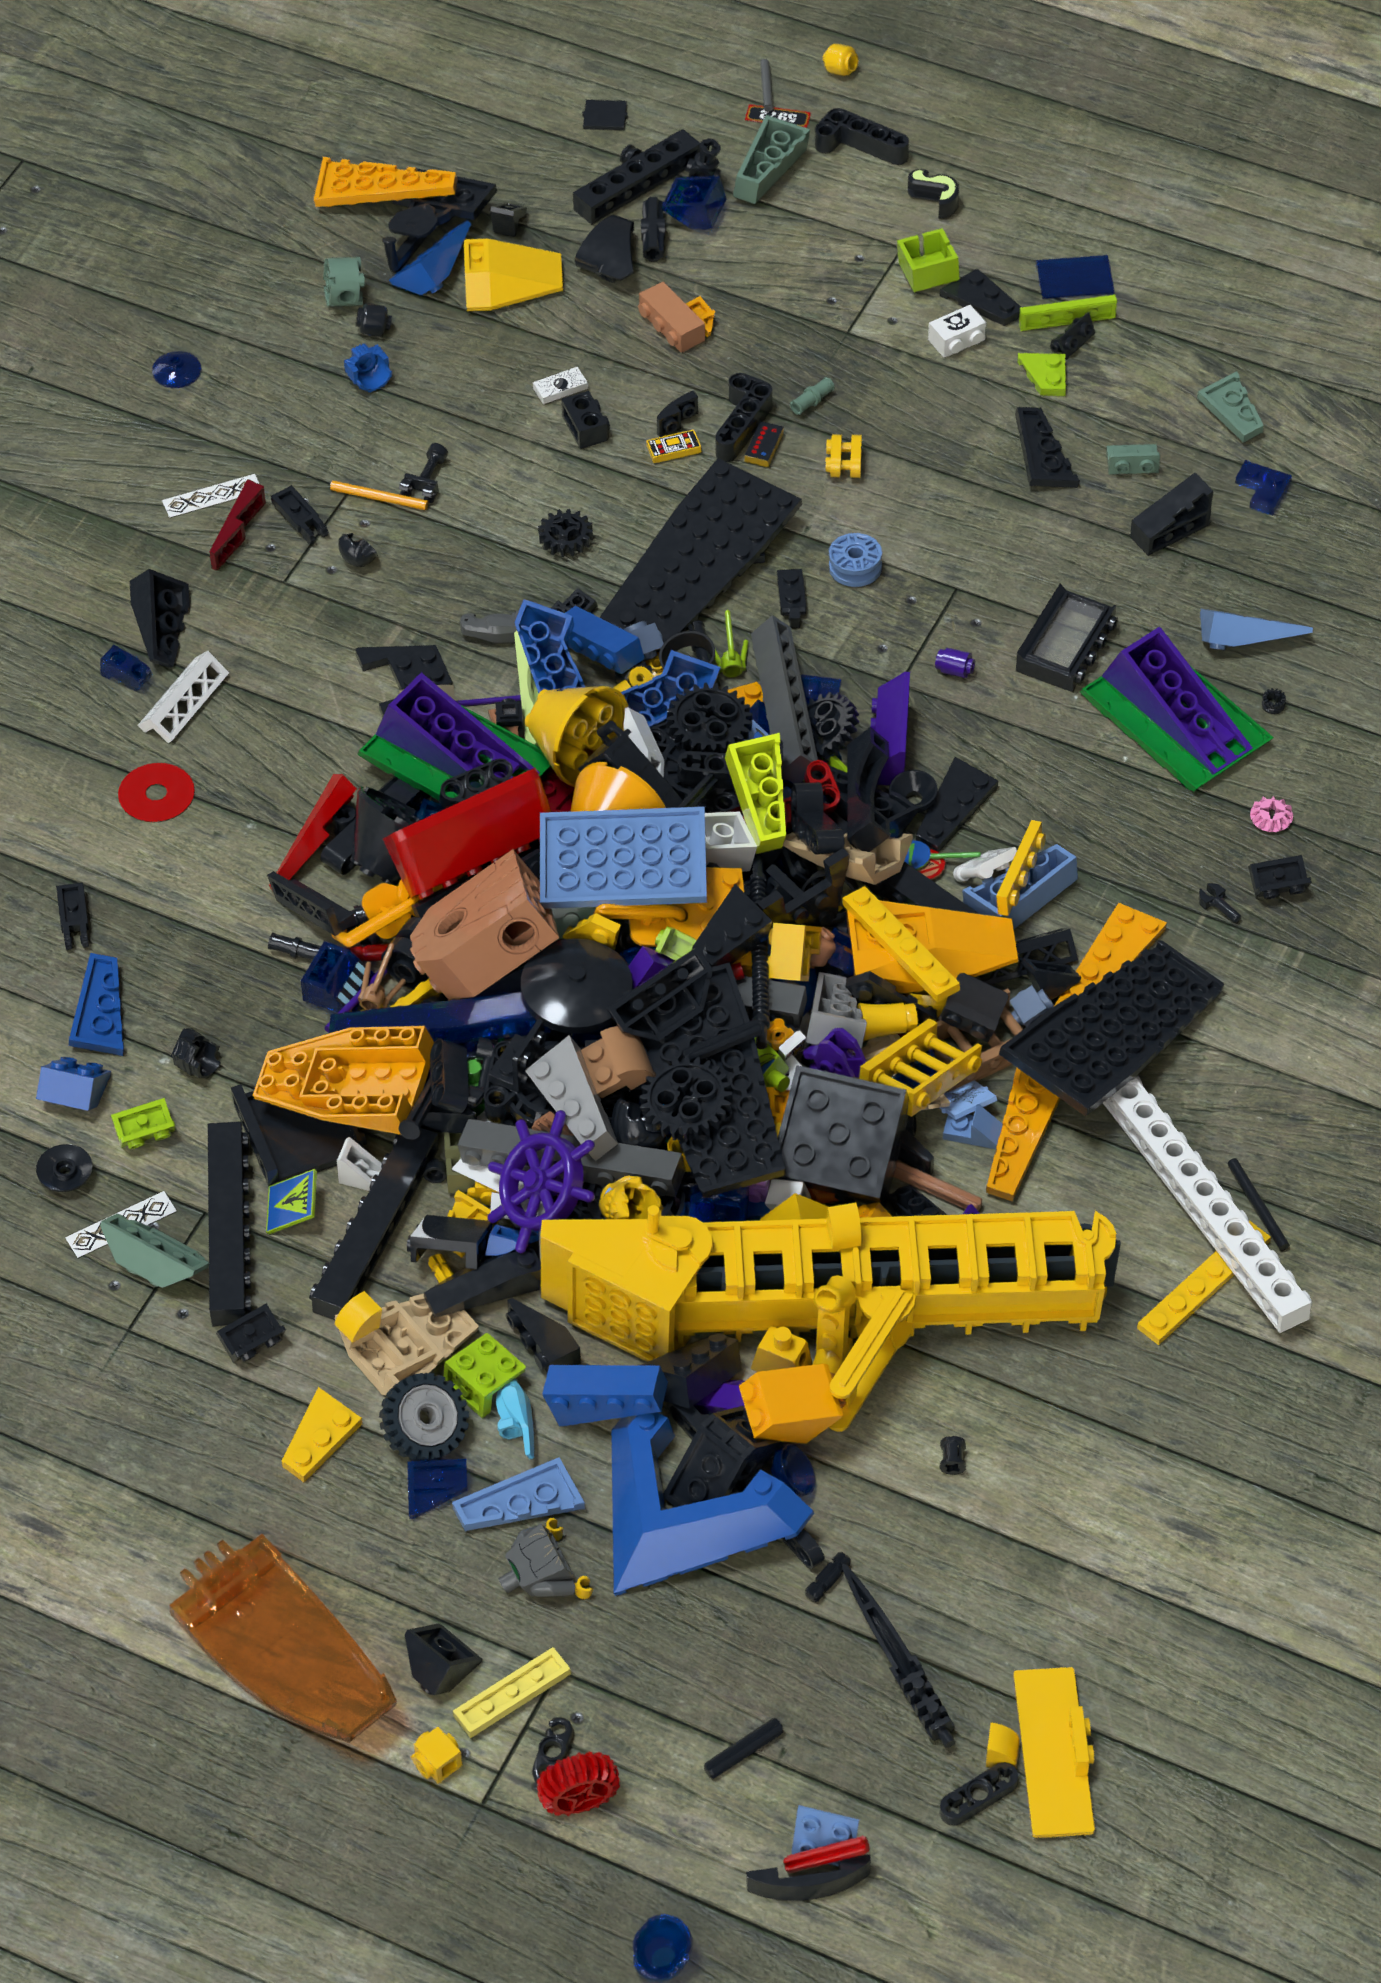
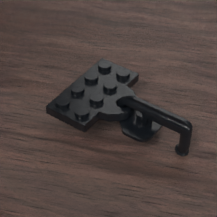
M416 168L417 172H426V171H427V170H422V169H417V168ZM457 176L456 191L453 195L431 196L422 199L409 198L399 201L392 200L393 204L409 207V209L397 212L388 223L390 232L408 236L400 248L396 251V238L385 237L382 239L391 272L397 273L402 269L437 225L448 222L454 216L475 220L497 193L496 184Z

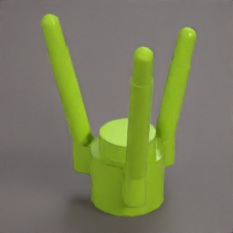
M726 610L725 621L728 651L724 652L720 659L715 648L716 664L721 668L719 673L723 672V675L726 677H737L746 670L745 661L748 640H744L740 656L734 650L730 611Z

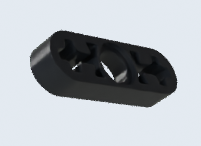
M998 1763L944 1796L940 1802V1817L942 1821L952 1826L960 1825L1012 1793L1018 1783L1017 1769L1009 1763ZM1001 1774L1003 1777L1010 1776L1009 1782L1007 1783L1005 1780L998 1782L999 1775ZM975 1788H982L988 1795L983 1800H976L970 1795V1792ZM951 1805L953 1808L960 1806L959 1813L956 1814L954 1811L948 1812V1806Z

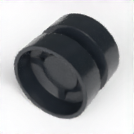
M419 917L409 918L397 933L396 938L391 941L395 946L386 967L387 972L396 981L400 982L401 979H405L406 983L404 986L413 990L419 983L429 979L426 973L422 975L413 963L415 957L410 950L412 947L410 935L422 919ZM388 947L385 949L381 956L382 961L385 956V953L387 952Z

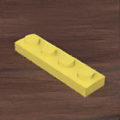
M554 1647L454 1709L453 1717L467 1735L472 1738L571 1675V1669Z

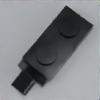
M802 569L777 570L780 613L782 616H789L791 629L800 628V615L806 614Z

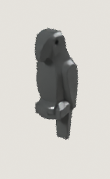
M519 611L512 615L491 614L482 619L476 618V614L467 613L460 618V630L463 635L477 637L491 644L515 643L514 633L517 631L515 620Z

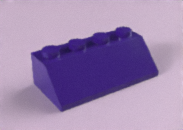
M904 672L878 687V698H872V714H876V718H871L870 727L889 742V758L882 769L877 785H890L898 774L905 771L910 672Z

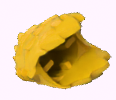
M624 1176L618 1181L606 1185L601 1193L599 1208L606 1219H647L648 1208L651 1205L658 1206L659 1216H662L663 1206L660 1197L652 1188L642 1183L641 1177Z

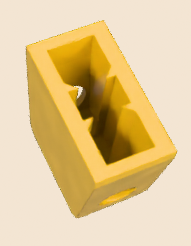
M770 1326L756 1350L751 1370L760 1372L812 1365L808 1342L791 1334V1331L786 1327L777 1328Z

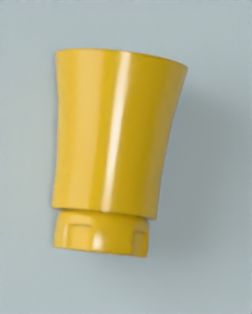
M858 1003L857 1009L862 1011L861 1019H865L867 1022L863 1041L887 1035L907 1033V1031L913 1030L918 1025L914 1003L905 1005L904 1003Z

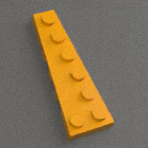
M1118 903L1076 970L1081 976L1080 982L1062 993L1055 1005L1075 993L1080 995L1087 985L1092 982L1097 984L1102 981L1103 975L1110 971L1115 973L1120 970L1121 965L1127 960L1130 962L1136 960L1140 952L1145 949L1148 950L1165 932L1167 922Z
M1017 1067L986 1187V1193L1012 1202L1060 1102L1059 1097Z

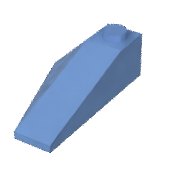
M1201 609L1200 611L1202 641L1210 643L1209 648L1225 650V646L1235 647L1308 634L1313 631L1312 627L1269 621L1250 616L1244 617L1207 609Z

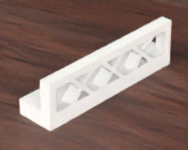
M209 651L200 654L194 658L138 726L144 733L154 729L167 743L171 742L229 672ZM209 664L219 674L215 680L207 679L206 668ZM193 683L201 684L202 695L200 697L192 695ZM179 700L187 701L188 712L186 714L178 713L177 702ZM164 718H172L173 730L170 733L160 724Z

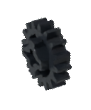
M559 509L557 510V515L548 513V519L542 518L541 525L538 526L539 543L543 544L544 550L551 548V555L560 552L561 557H564L565 553H569L573 557L574 551L583 553V546L590 547V540H593L592 522H588V516L580 517V511L571 514L570 509H567L566 513H562Z

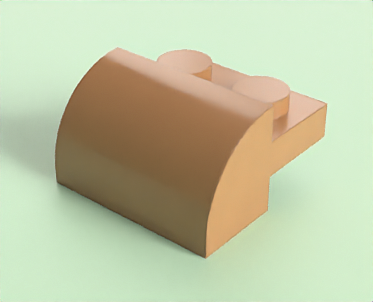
M618 1026L601 1031L602 1039L581 1050L596 1093L601 1098L610 1095L624 1086L632 1090L647 1082V1076L655 1077L641 1038L623 1033Z

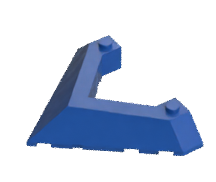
M524 599L516 617L515 626L538 694L543 689L585 687L583 679L567 648V643L574 628L573 616ZM671 650L662 674L653 677V680L639 686H633L621 693L626 698L628 707L642 714L649 728L667 719V709L670 708V701L676 700L677 693L683 695L684 688L693 691V685L696 684L702 689L704 683H707L709 688H713L721 668Z
M658 1412L622 1417L611 1430L613 1576L615 1596L624 1594L626 1589L641 1584L645 1587L669 1579V1576L678 1573L681 1575L727 1560L729 1555L744 1550L745 1553L766 1547L768 1542L783 1537L786 1540L796 1537L814 1515V1511L784 1482L761 1469L743 1492L665 1510L658 1457L675 1437L668 1418Z

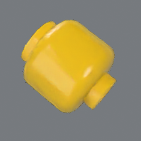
M832 44L823 55L824 66L831 74L848 76L858 66V55L851 46Z

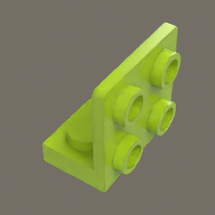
M485 1333L445 1361L443 1377H445L444 1380L446 1382L452 1381L455 1384L453 1388L455 1390L460 1389L462 1395H460L461 1399H465L467 1405L481 1418H484L491 1413L493 1394L524 1373L526 1366L489 1333Z

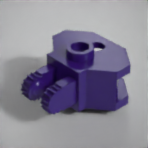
M834 1028L819 1045L809 1046L803 1051L806 1059H814L815 1061L809 1068L852 1078L860 1076V1066L867 1062L857 1039L844 1028Z

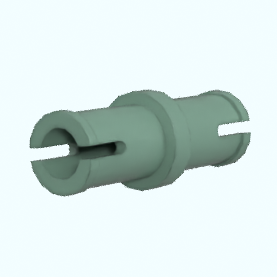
M825 377L816 385L804 389L802 395L790 402L791 410L795 414L800 415L810 406L819 404L821 398L835 389L833 381Z

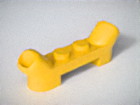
M838 1275L832 1276L828 1283L820 1286L814 1294V1303L818 1308L816 1355L812 1365L828 1364L832 1379L852 1349L853 1339L848 1337L850 1308L855 1302L856 1293L854 1285L848 1279Z

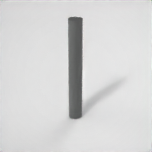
M762 59L760 61L763 105L764 110L770 112L773 110L770 66L768 59Z

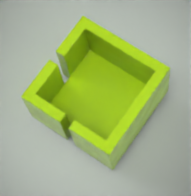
M943 228L922 233L923 256H920L918 235L897 240L898 263L913 292L960 280L959 259L952 245H950V241Z

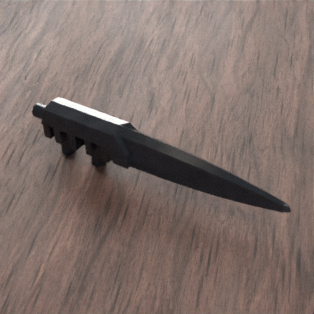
M842 1564V1570L853 1595L892 1665L889 1668L928 1735L933 1741L940 1739L945 1748L953 1746L956 1741L951 1732H953L955 1725L938 1695L934 1692L932 1685L927 1680L917 1656L910 1654L892 1623L860 1579L848 1565Z

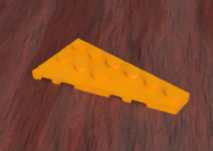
M323 157L314 202L316 207H331L344 204L354 205L366 202L377 203L387 200L399 201L409 198L422 199L431 196H448L455 194L457 176L456 172L430 169L426 172H417L415 167H407L406 170L397 169L396 165L362 162L357 165L351 164L350 160L341 159L340 162H332L331 158Z

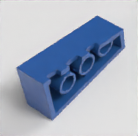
M549 1365L542 1395L559 1427L661 1412L668 1381L660 1366Z

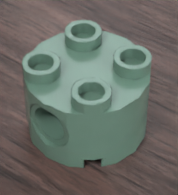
M360 257L325 258L323 280H326L324 295L327 306H362L363 296L360 288H364L365 280L364 273H359L361 271Z

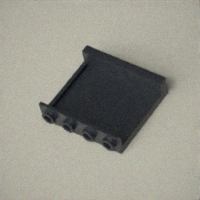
M241 1084L231 1087L233 1105L244 1131L248 1132L250 1145L268 1187L313 1169L320 1172L337 1166V1159L346 1138L350 1137L362 1148L363 1145L367 1144L362 1128L357 1129L356 1126L320 1120L254 1099V1091L245 1093Z

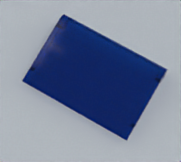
M1108 255L1036 260V270L1038 272L1042 299L1114 294Z

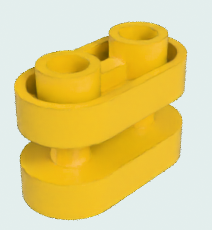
M832 434L831 439H827L826 454H831V457H826L825 472H830V477L840 478L841 470H850V478L861 477L862 435H852L851 442H842V435ZM841 452H851V460H841Z

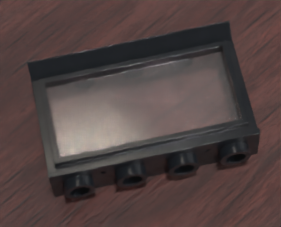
M1060 583L1017 651L1016 672L1073 692L1077 684H1082L1084 681L1087 667L1093 666L1098 649L1104 648L1109 631L1113 632L1118 622V617H1115L1116 605L1111 607L1067 591Z

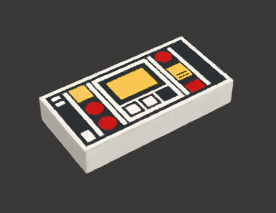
M800 1030L796 1031L779 1046L778 1055L784 1061L791 1055L796 1057L804 1050L806 1037Z

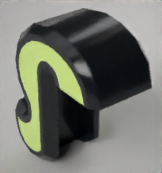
M917 169L909 173L908 194L912 198L938 201V218H947L956 212L959 204V184L955 178L943 174L930 177L929 171L924 169Z

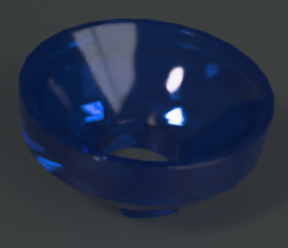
M791 1444L783 1446L775 1453L771 1467L772 1476L784 1482L799 1497L811 1494L815 1488V1474L811 1462L805 1453L797 1446Z

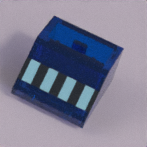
M324 941L301 979L303 1001L338 1013L362 988L366 965L349 949ZM372 970L370 971L369 980H370V979L374 976V974H375ZM360 1003L353 1008L352 1012H356Z

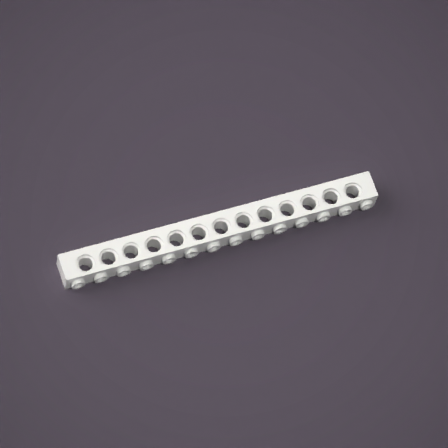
M1137 1075L1103 1102L1278 1332L1282 1333L1309 1320L1310 1308L1312 1306L1309 1294L1304 1290L1302 1291L1296 1284L1291 1271L1285 1270L1280 1263L1277 1253L1274 1250H1270L1264 1243L1262 1234L1258 1230H1254L1250 1225L1245 1212L1236 1207L1231 1194L1227 1190L1222 1189L1214 1172L1208 1171L1199 1153L1193 1151L1188 1145L1185 1135L1176 1130L1170 1116L1166 1112H1162L1154 1095L1148 1094L1139 1076Z

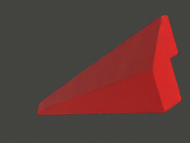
M343 774L332 775L276 873L287 880L291 879L327 839L329 834L325 829L333 821L332 816L343 804H348L353 799V793L357 788Z

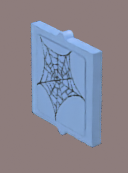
M973 1080L945 1093L944 1095L950 1101V1106L941 1107L940 1109L942 1113H947L957 1120L974 1112L977 1104L985 1107L997 1101V1097L988 1090L987 1086L983 1087Z

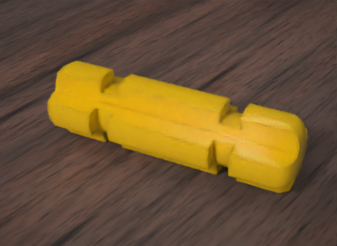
M437 1253L429 1257L428 1265L433 1272H436L434 1275L440 1283L453 1275V1272L449 1265L445 1264L446 1260L443 1255Z

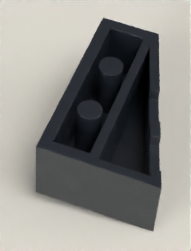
M1196 472L1132 519L1130 538L1149 556L1209 526L1213 490Z
M721 1333L710 1335L641 1364L644 1366H660L668 1381L664 1402L686 1408L694 1406L742 1370L738 1339L727 1337Z

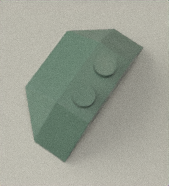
M118 1213L101 1221L100 1227L116 1263L125 1267L128 1272L138 1274L149 1280L154 1286L166 1287L207 1269L209 1266V1262L198 1251L153 1227L136 1220H128L125 1216Z

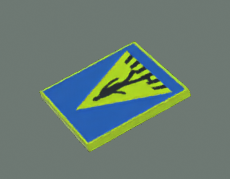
M313 1169L269 1186L266 1233L268 1235L315 1217L317 1170Z

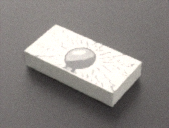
M575 367L533 382V389L542 403L546 404L588 389V382L579 368Z

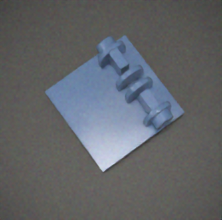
M798 1805L791 1854L856 1838L859 1819ZM839 1861L829 1863L830 1865L839 1867Z

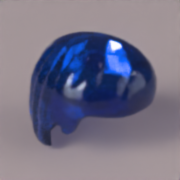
M669 1914L654 1915L649 1918L637 1931L633 1940V1965L636 1972L642 1978L652 1982L668 1981L679 1975L687 1965L693 1948V1938L688 1926L680 1918Z

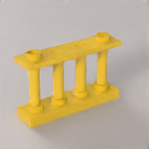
M928 1018L861 1065L859 1079L906 1089L909 1096L907 1115L912 1117L970 1074L978 1071L982 1063V1045L977 1043L966 1052H963L938 1039V1023ZM933 1048L954 1060L946 1064L925 1052ZM916 1060L937 1071V1073L930 1077L908 1064ZM899 1072L920 1085L913 1089L891 1076Z

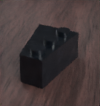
M735 884L694 943L692 950L698 947L711 967L729 962L731 965L768 938L772 920Z

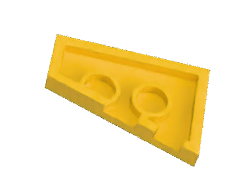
M318 1387L282 1459V1467L302 1482H305L363 1424L362 1418Z

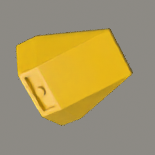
M492 239L464 240L467 311L494 310L563 291L561 253Z

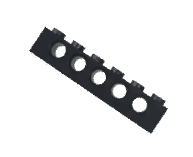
M684 129L670 135L668 138L574 191V211L591 225L685 171L689 159H695L696 154L701 151L699 148L700 142Z

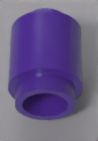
M951 648L940 649L936 656L935 668L941 670V673L966 678L968 674H972L974 671L975 659H972V653Z

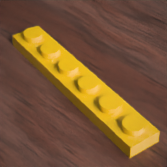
M865 886L842 898L843 906L937 1003L960 991V983Z
M1249 1220L1254 1230H1258L1262 1234L1264 1243L1266 1245L1269 1244L1271 1236ZM1215 1251L1137 1324V1329L1157 1345H1160L1235 1274L1218 1252Z

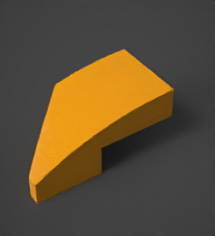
M699 296L687 302L686 305L705 323V336L708 337L711 335L715 310H711L702 297Z

